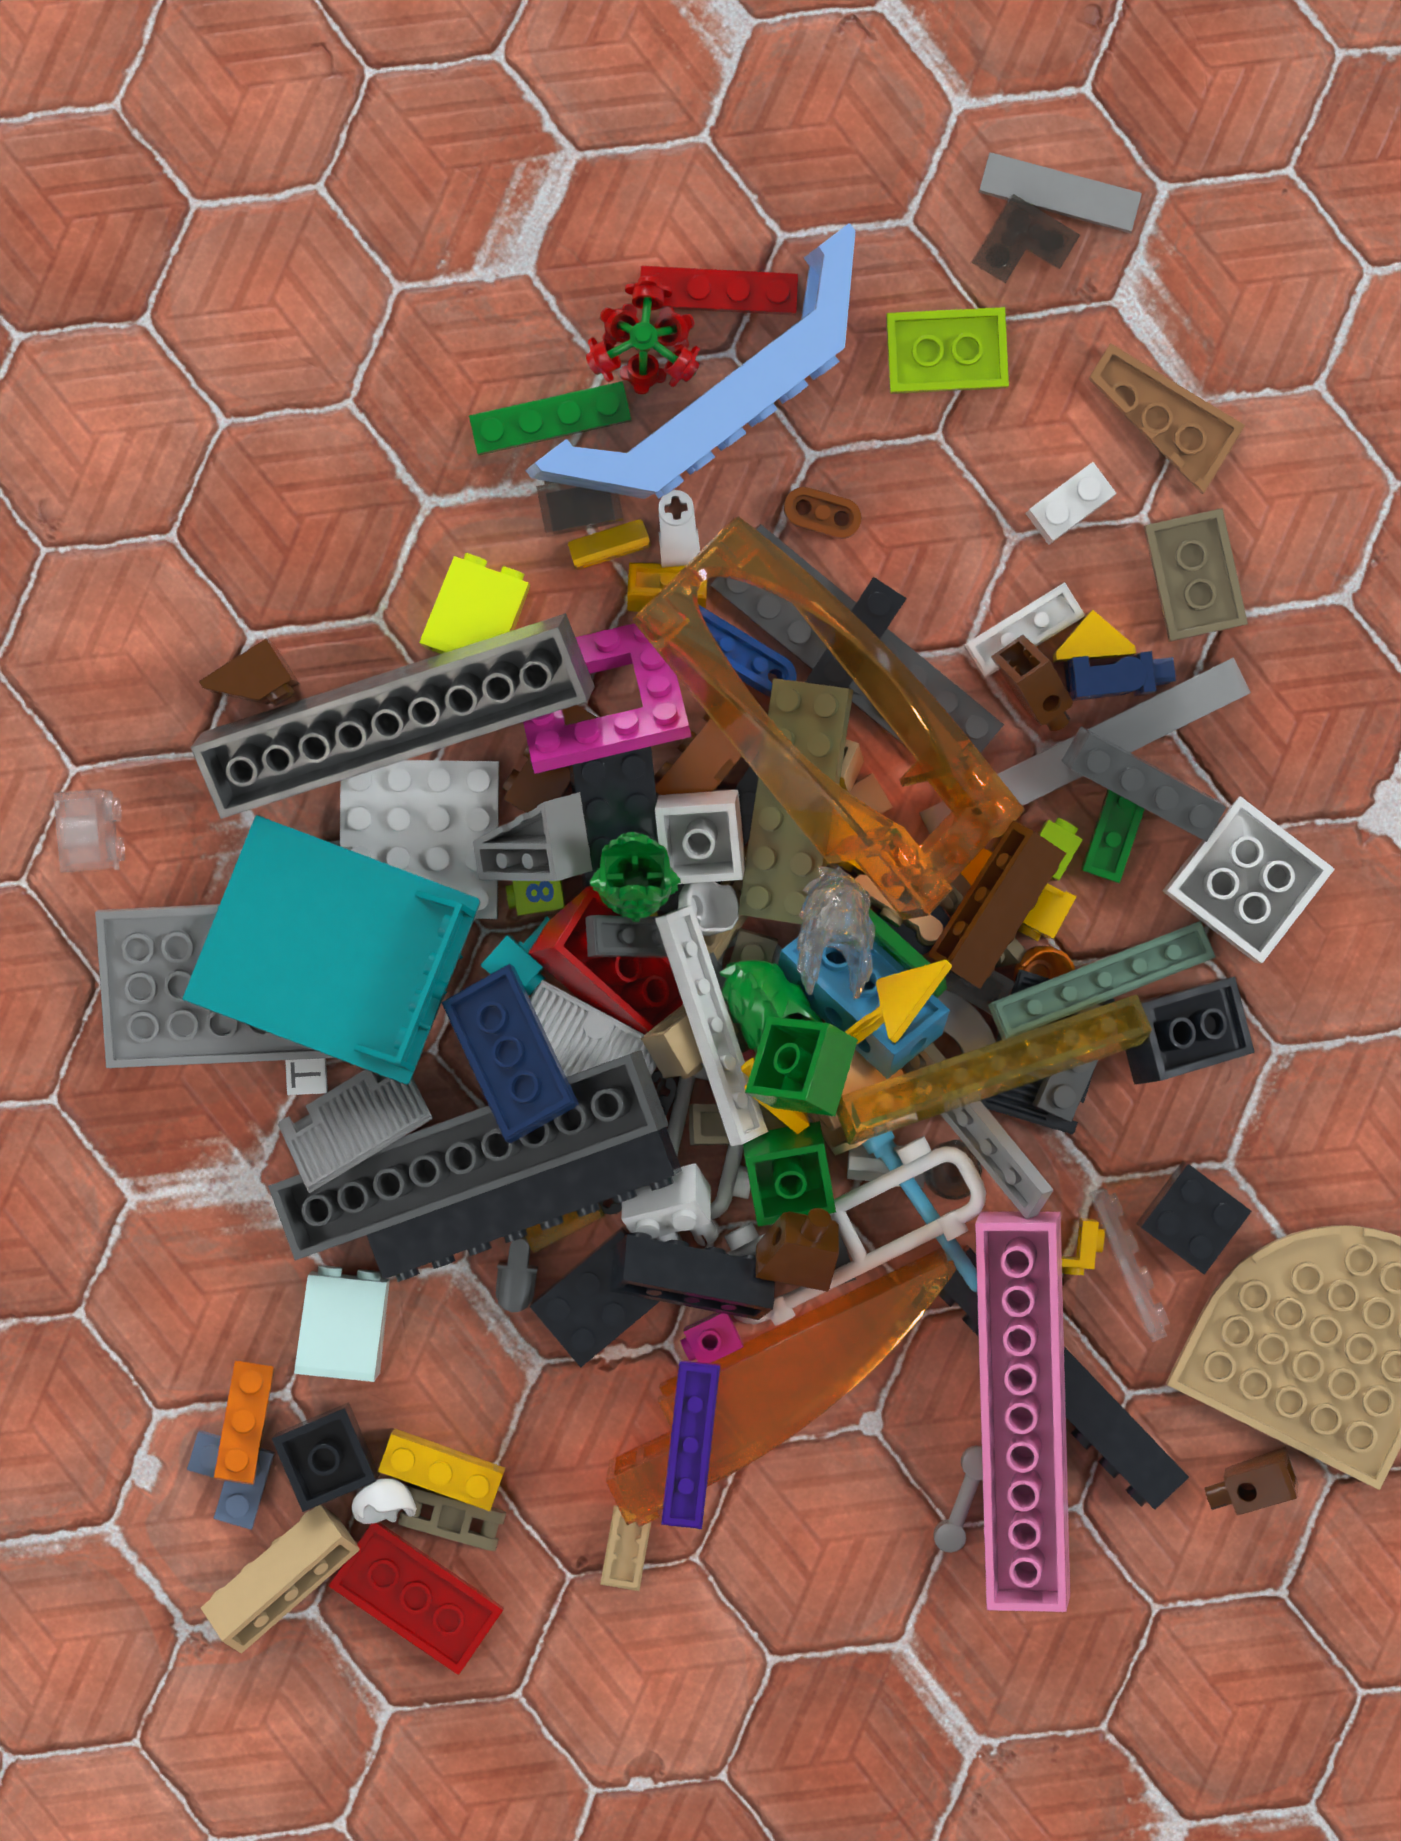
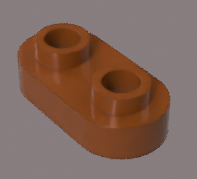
M809 487L794 489L788 494L784 503V513L791 524L833 538H849L857 532L861 524V511L853 501ZM801 501H806L810 504L811 511L807 515H800L796 511V505ZM839 512H843L848 516L849 522L845 526H838L834 522V516Z

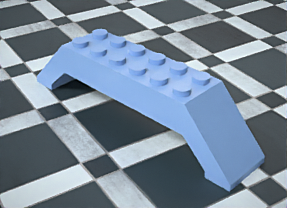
M848 223L804 257V260L809 265L800 321L627 453L573 447L568 439H565L525 470L530 478L646 499L655 493L659 499L684 481L680 474L685 470L691 475L714 459L715 456L711 450L716 446L722 451L744 436L746 431L742 426L746 423L752 428L777 410V407L774 405L776 400L779 399L783 404L808 386V383L805 381L806 377L810 376L812 380H815L840 361L836 354L845 348L856 232L852 225Z

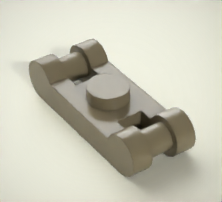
M408 1485L407 1488L411 1492L417 1510L412 1517L408 1516L405 1511H400L397 1522L399 1525L481 1549L496 1551L499 1541L496 1534L499 1524H504L505 1511L495 1507H491V1510L487 1511L417 1485ZM423 1503L434 1506L431 1519L420 1516ZM472 1518L484 1520L481 1532L469 1530Z

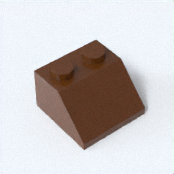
M267 638L199 681L202 688L212 693L262 704L274 703L275 706L291 698L295 694L292 688L300 684L276 645Z

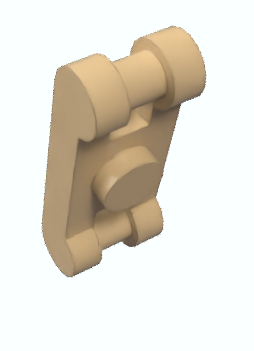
M860 875L853 880L849 888L852 894L862 902H869L882 910L879 915L885 921L896 927H900L901 924L909 927L916 932V939L923 946H932L936 943L943 932V925L938 919L870 876Z

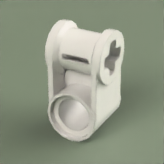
M673 490L662 496L658 508L660 532L658 533L662 568L701 564L699 535L695 524L693 501L687 493ZM672 498H679V502L682 505L687 504L688 511L681 512V519L675 520L672 513H665V506L671 505Z

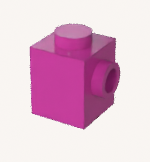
M719 1312L685 1327L684 1334L686 1338L680 1340L688 1360L693 1361L697 1359L700 1363L714 1362L743 1348V1342L730 1315Z

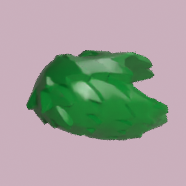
M636 832L621 834L617 839L611 840L609 845L604 846L601 854L600 868L590 880V886L593 887V890L599 892L602 902L609 909L611 908L612 911L623 917L631 918L634 922H639L640 918L648 917L658 911L668 901L669 895L678 891L677 884L681 883L680 878L670 866V858L666 848L648 836Z
M742 960L727 964L726 969L719 972L721 976L726 978L721 992L724 1001H727L731 1020L739 1025L748 1047L754 1051L755 1055L757 1054L768 1016L823 1023L821 1017L810 1008V1003L801 986L790 983L776 963L761 960Z

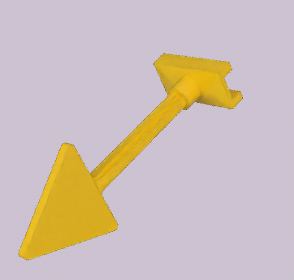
M942 960L879 978L876 981L880 1006L847 1029L845 1033L858 1039L857 1044H859L885 1022L888 1038L896 1043L952 968V964L947 960ZM753 1057L741 1066V1071L748 1077H750L755 1061ZM754 1098L796 1134L810 1126L807 1113L776 1109Z

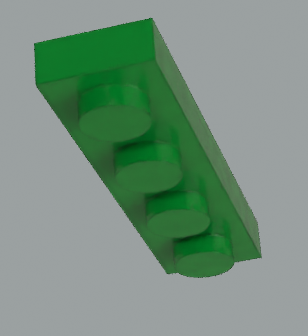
M623 381L469 415L478 456L632 421Z

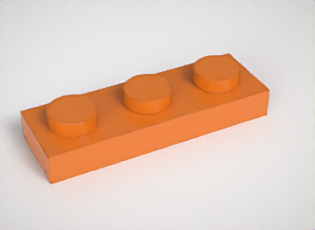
M235 1360L215 1467V1480L254 1485L273 1382L274 1366Z

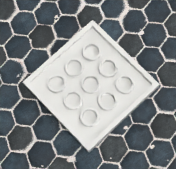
M403 760L341 780L340 847L474 896L480 900V905L474 919H498V880H479L473 841L499 827V761Z

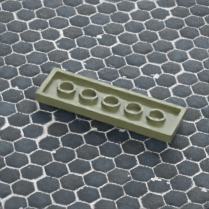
M773 678L738 915L818 927L853 697L852 689Z

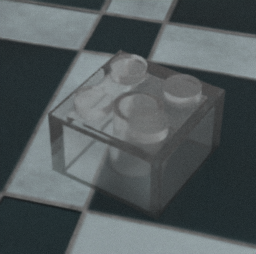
M105 789L53 793L60 873L74 874L119 870V861L125 860L123 838L116 835L115 822L121 821L119 798H113V791Z

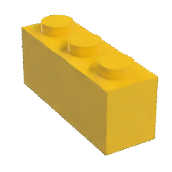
M395 1428L391 1433L378 1469L380 1473L487 1511L491 1510L505 1471V1467Z

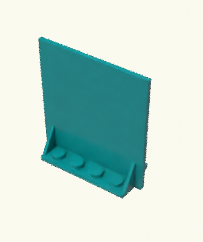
M255 815L182 1000L408 1085L413 1077L445 994H447L448 985L458 959L463 958L461 951L478 911L480 900L474 896Z

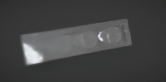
M1103 1187L1088 1193L1148 1338L1155 1342L1167 1337L1164 1326L1170 1324L1161 1302L1153 1303L1148 1291L1154 1288L1152 1278L1146 1266L1139 1268L1133 1253L1138 1252L1139 1248L1130 1229L1124 1231L1118 1217L1124 1215V1211L1116 1193L1109 1195Z

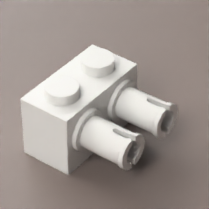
M696 1163L682 1166V1171L672 1176L673 1184L651 1191L649 1185L635 1189L636 1197L622 1202L621 1219L630 1233H646L651 1235L653 1240L666 1242L669 1240H682L677 1232L690 1230L694 1240L701 1246H705V1241L701 1235L704 1236L708 1244H712L717 1239L719 1231L717 1226L711 1221V1186Z

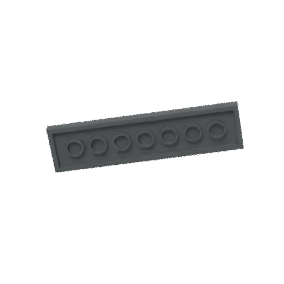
M761 524L711 584L713 589L812 670L856 604L854 600ZM888 628L848 687V689L853 690L852 703L952 786L957 783L1004 726L1002 722Z

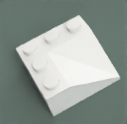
M1239 796L1218 821L1208 841L1202 840L1163 889V892L1252 961L1262 964L1335 869Z

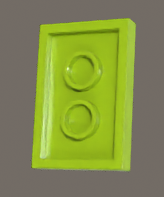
M1005 307L886 314L890 394L1001 389L1009 387Z

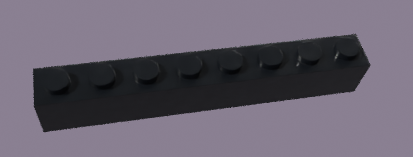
M664 1127L655 1132L368 1234L367 1238L383 1280L396 1276L397 1282L420 1274L418 1267L431 1263L433 1269L455 1262L454 1254L467 1250L469 1256H473L491 1249L490 1241L504 1237L505 1243H509L528 1235L526 1228L540 1224L542 1230L557 1226L564 1222L562 1215L576 1211L578 1217H582L601 1209L599 1202L613 1198L615 1204L627 1201L637 1196L635 1189L649 1185L651 1191L671 1185L674 1183L672 1176L682 1171L667 1128Z
M967 1245L963 1248V1251L977 1270L976 1253ZM950 1261L933 1277L939 1284L934 1291L950 1307L957 1303L967 1313L962 1320L978 1336L977 1292L969 1288L952 1261ZM1064 1346L1066 1418L1076 1427L1071 1434L1086 1450L1093 1445L1103 1455L1098 1462L1113 1478L1121 1474L1129 1482L1130 1486L1125 1490L1141 1507L1148 1502L1156 1510L1189 1476Z

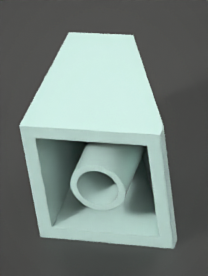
M318 1266V1272L311 1271L307 1277L294 1374L374 1382L381 1370L390 1279L383 1280L381 1273L374 1270H358L357 1276L341 1274L342 1268Z

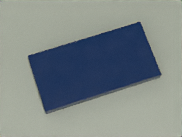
M508 964L441 1002L506 1142L512 1143L579 1105L513 965Z

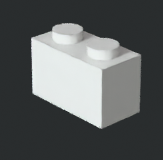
M1092 462L1026 512V515L1048 545H1050L1112 499L1117 493L1095 463Z

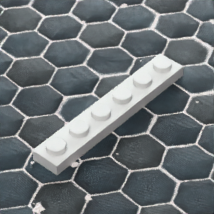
M690 905L655 918L730 1145H742L767 1133L768 1130L758 1101L745 1093L744 1086L749 1080V1077L741 1071V1066L745 1061L694 907Z

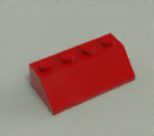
M588 886L547 922L528 954L581 1001L645 1035L683 1004L669 959L588 957L586 917L592 915L622 916L612 911L611 908L609 909L602 902L599 892L593 890L592 886Z

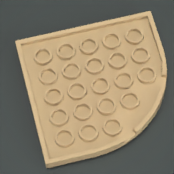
M1331 1225L1309 1228L1288 1234L1254 1251L1237 1264L1210 1295L1166 1384L1380 1490L1401 1448V1237L1374 1228Z

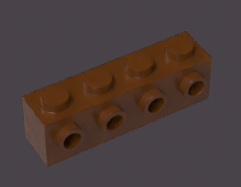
M1013 820L927 956L937 962L947 960L952 964L950 969L952 972L981 989L986 979L993 973L996 963L1007 946L1014 940L1016 932L1024 919L1035 907L1038 897L1050 878L1057 872L1059 864L1066 853L1033 830Z

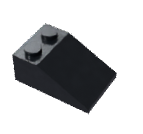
M1235 977L1114 1008L1115 1013L1118 1014L1117 1020L1134 1085L1162 1081L1255 1053Z

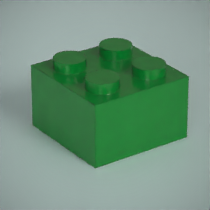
M768 1016L745 1093L776 1109L836 1116L858 1039L830 1023Z
M820 1121L809 1123L810 1126L799 1134H796L789 1127L768 1130L767 1133L743 1144L758 1226L774 1224L784 1212L788 1211L808 1215L811 1209L821 1208L829 1214L836 1213Z

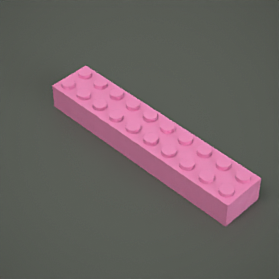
M981 1212L975 1227L987 1610L1066 1612L1070 1599L1061 1214L1060 1212H1039L1037 1216L1026 1219L1021 1212Z

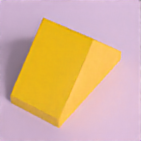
M1091 610L1053 654V662H1066L1073 657L1089 656V660L1131 657L1136 654V648L1134 644L1099 614Z

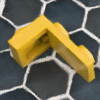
M1079 1218L1076 1257L1062 1256V1274L1084 1275L1085 1269H1095L1096 1252H1103L1105 1236L1104 1229H1098L1099 1222L1097 1220Z

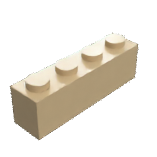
M318 1505L306 1512L300 1521L283 1536L275 1539L271 1546L257 1559L244 1566L241 1573L225 1587L217 1590L211 1599L201 1607V1610L221 1641L242 1654L354 1556L360 1548L338 1516L324 1506Z

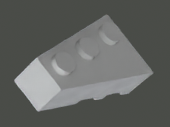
M580 792L543 802L532 811L519 815L512 822L502 825L473 841L479 880L559 881L592 871Z

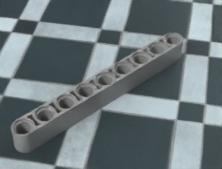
M1233 657L1088 730L1131 753L1250 694L1251 691ZM1075 736L920 812L919 814L936 848L1082 777L1083 775L1070 769L1062 762Z

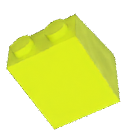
M465 553L463 559L454 556L419 643L425 649L443 654L515 630L530 589V584L523 581L525 574L502 566L501 572L486 568L487 560L469 553Z

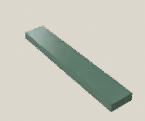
M1199 921L988 1004L1002 1041H1005L1209 961L1216 956L1202 922Z

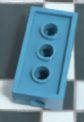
M838 907L821 918L818 922V927L811 926L781 950L778 966L784 972L786 979L790 983L801 986L810 1003V1008L826 1023H830L844 1032L880 1006L876 981L879 978L907 971ZM932 994L896 1043L888 1038L884 1022L876 1031L857 1044L855 1050L888 1079L943 1034L950 1009Z

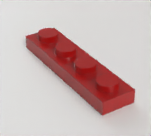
M641 266L640 277H656L661 280L662 286L670 287L673 290L671 297H664L662 309L664 307H672L673 309L796 315L798 274Z

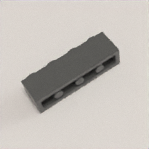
M1082 726L1062 759V762L1075 772L1206 842L1226 809V806L1217 799Z

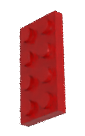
M380 1522L370 1524L357 1543L360 1550L341 1566L330 1582L329 1587L459 1675L503 1612L504 1607Z

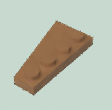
M1111 343L1089 377V380L1201 494L1206 491L1245 427L1241 422Z

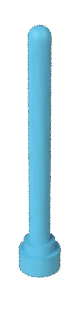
M886 1125L862 1143L869 1155L873 1153L877 1159L881 1157L887 1168L892 1171L902 1166L903 1163L894 1150L896 1144L892 1139L895 1136L888 1125ZM914 1177L899 1184L926 1224L940 1217ZM944 1234L936 1237L969 1288L977 1292V1270L957 1240L954 1238L947 1241Z

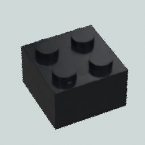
M1182 1161L1136 1224L1205 1275L1252 1211L1190 1164Z
M349 1402L282 1430L272 1438L302 1512L373 1483L380 1475Z

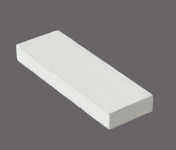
M1064 582L964 644V647L985 679L999 670L991 656L1021 635H1024L1031 643L1038 646L1086 615Z

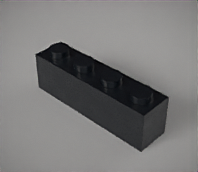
M641 1232L627 1234L614 1246L610 1292L760 1320L773 1310L775 1281L756 1278V1255H742L739 1257L726 1254L724 1249L717 1247L704 1249L689 1247V1243L682 1240L663 1242L653 1240L651 1235Z

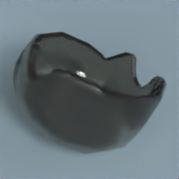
M949 1140L936 1144L931 1149L934 1150L944 1146L960 1149L973 1161L981 1177L982 1167L980 1162L961 1140ZM951 1162L941 1163L923 1172V1178L927 1187L935 1195L945 1200L957 1201L971 1195L959 1169Z

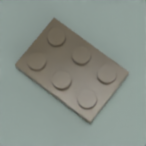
M1223 508L1144 526L1169 642L1248 624Z

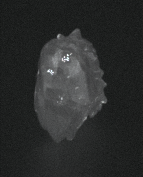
M818 866L817 869L820 877L809 882L803 889L807 895L799 914L803 921L797 941V950L799 951L797 971L801 975L806 992L812 995L815 981L817 982L823 950L825 947L834 948L842 952L848 963L850 990L853 991V999L856 1000L859 999L873 970L871 950L873 949L876 926L871 918H869L870 894L840 867L832 869Z

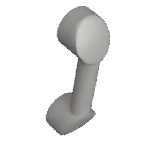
M971 1446L963 1452L961 1466L965 1472V1477L949 1519L938 1523L934 1529V1541L937 1547L944 1552H956L966 1542L963 1525L979 1482L983 1480L982 1446Z

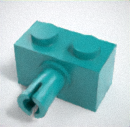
M548 916L544 918L545 920L524 943L521 940L518 942L511 935H507L484 960L481 966L488 973L492 974L508 964L513 965L528 996L531 995L541 981L545 980V977L541 974L544 967L528 953L547 922L551 920Z

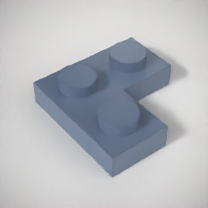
M199 1430L187 1470L214 1478L221 1436ZM260 1448L254 1485L224 1481L214 1519L252 1530L275 1452Z

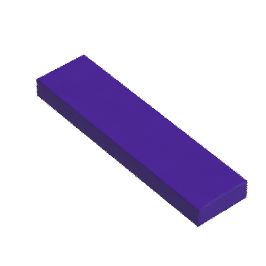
M679 1360L661 1525L702 1529L720 1365Z

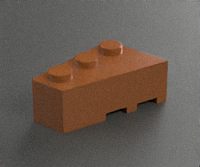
M728 696L723 704L717 700L704 715L703 719L707 723L698 734L691 731L692 737L685 738L677 749L682 754L672 765L666 761L654 775L655 782L657 783L655 786L656 793L658 795L715 791L765 731L766 726L730 696Z

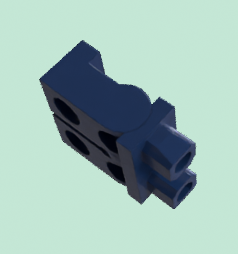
M1152 651L1140 652L1132 657L1122 658L1109 665L1090 667L1089 656L1073 657L1064 662L1066 689L1073 701L1122 696L1133 691L1135 696H1143L1155 692L1158 685H1167L1170 682L1176 681L1173 657L1153 660Z

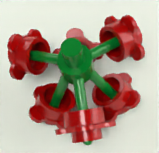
M640 277L637 283L625 286V292L632 295V304L626 303L622 308L612 309L606 307L602 310L600 320L604 322L605 333L602 337L603 341L598 343L593 337L588 339L590 352L586 354V360L593 373L596 375L602 373L607 382L614 380L612 372L620 368V378L629 381L634 386L635 393L647 394L653 385L665 382L667 374L672 377L669 382L671 387H675L681 379L684 382H688L695 376L700 365L695 360L700 348L695 346L691 351L688 350L689 332L695 324L690 314L681 315L676 313L672 307H664L661 309L660 317L655 322V325L650 324L651 310L662 308L664 297H671L673 290L670 287L662 286L661 280L656 277ZM637 308L642 309V319L640 323L638 318L636 317ZM617 342H621V343H622V344L618 345L617 347H614V346L617 344ZM664 346H674L675 351L672 353ZM633 347L639 351V354L630 358L628 365L621 367L620 354ZM654 349L668 359L664 369L659 368L658 360L648 354L649 351Z

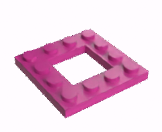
M654 619L576 637L590 674L633 664L643 707L565 725L562 710L523 722L535 774L692 737L668 637L658 629Z

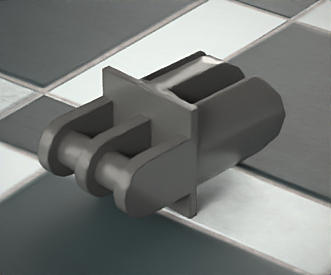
M527 1237L512 1241L509 1247L508 1263L499 1262L497 1265L496 1298L499 1305L509 1312H520L526 1309L532 1302L535 1294L538 1266L529 1265L531 1243Z

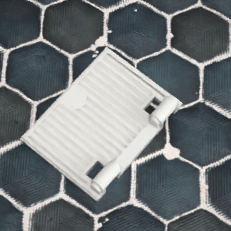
M544 980L535 988L530 1001L566 1077L639 1050L642 1051L649 1073L652 1075L657 1065L641 1040L644 1034Z

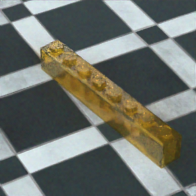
M1136 994L842 1095L836 1113L848 1144L852 1145L1141 1045L1153 1030Z

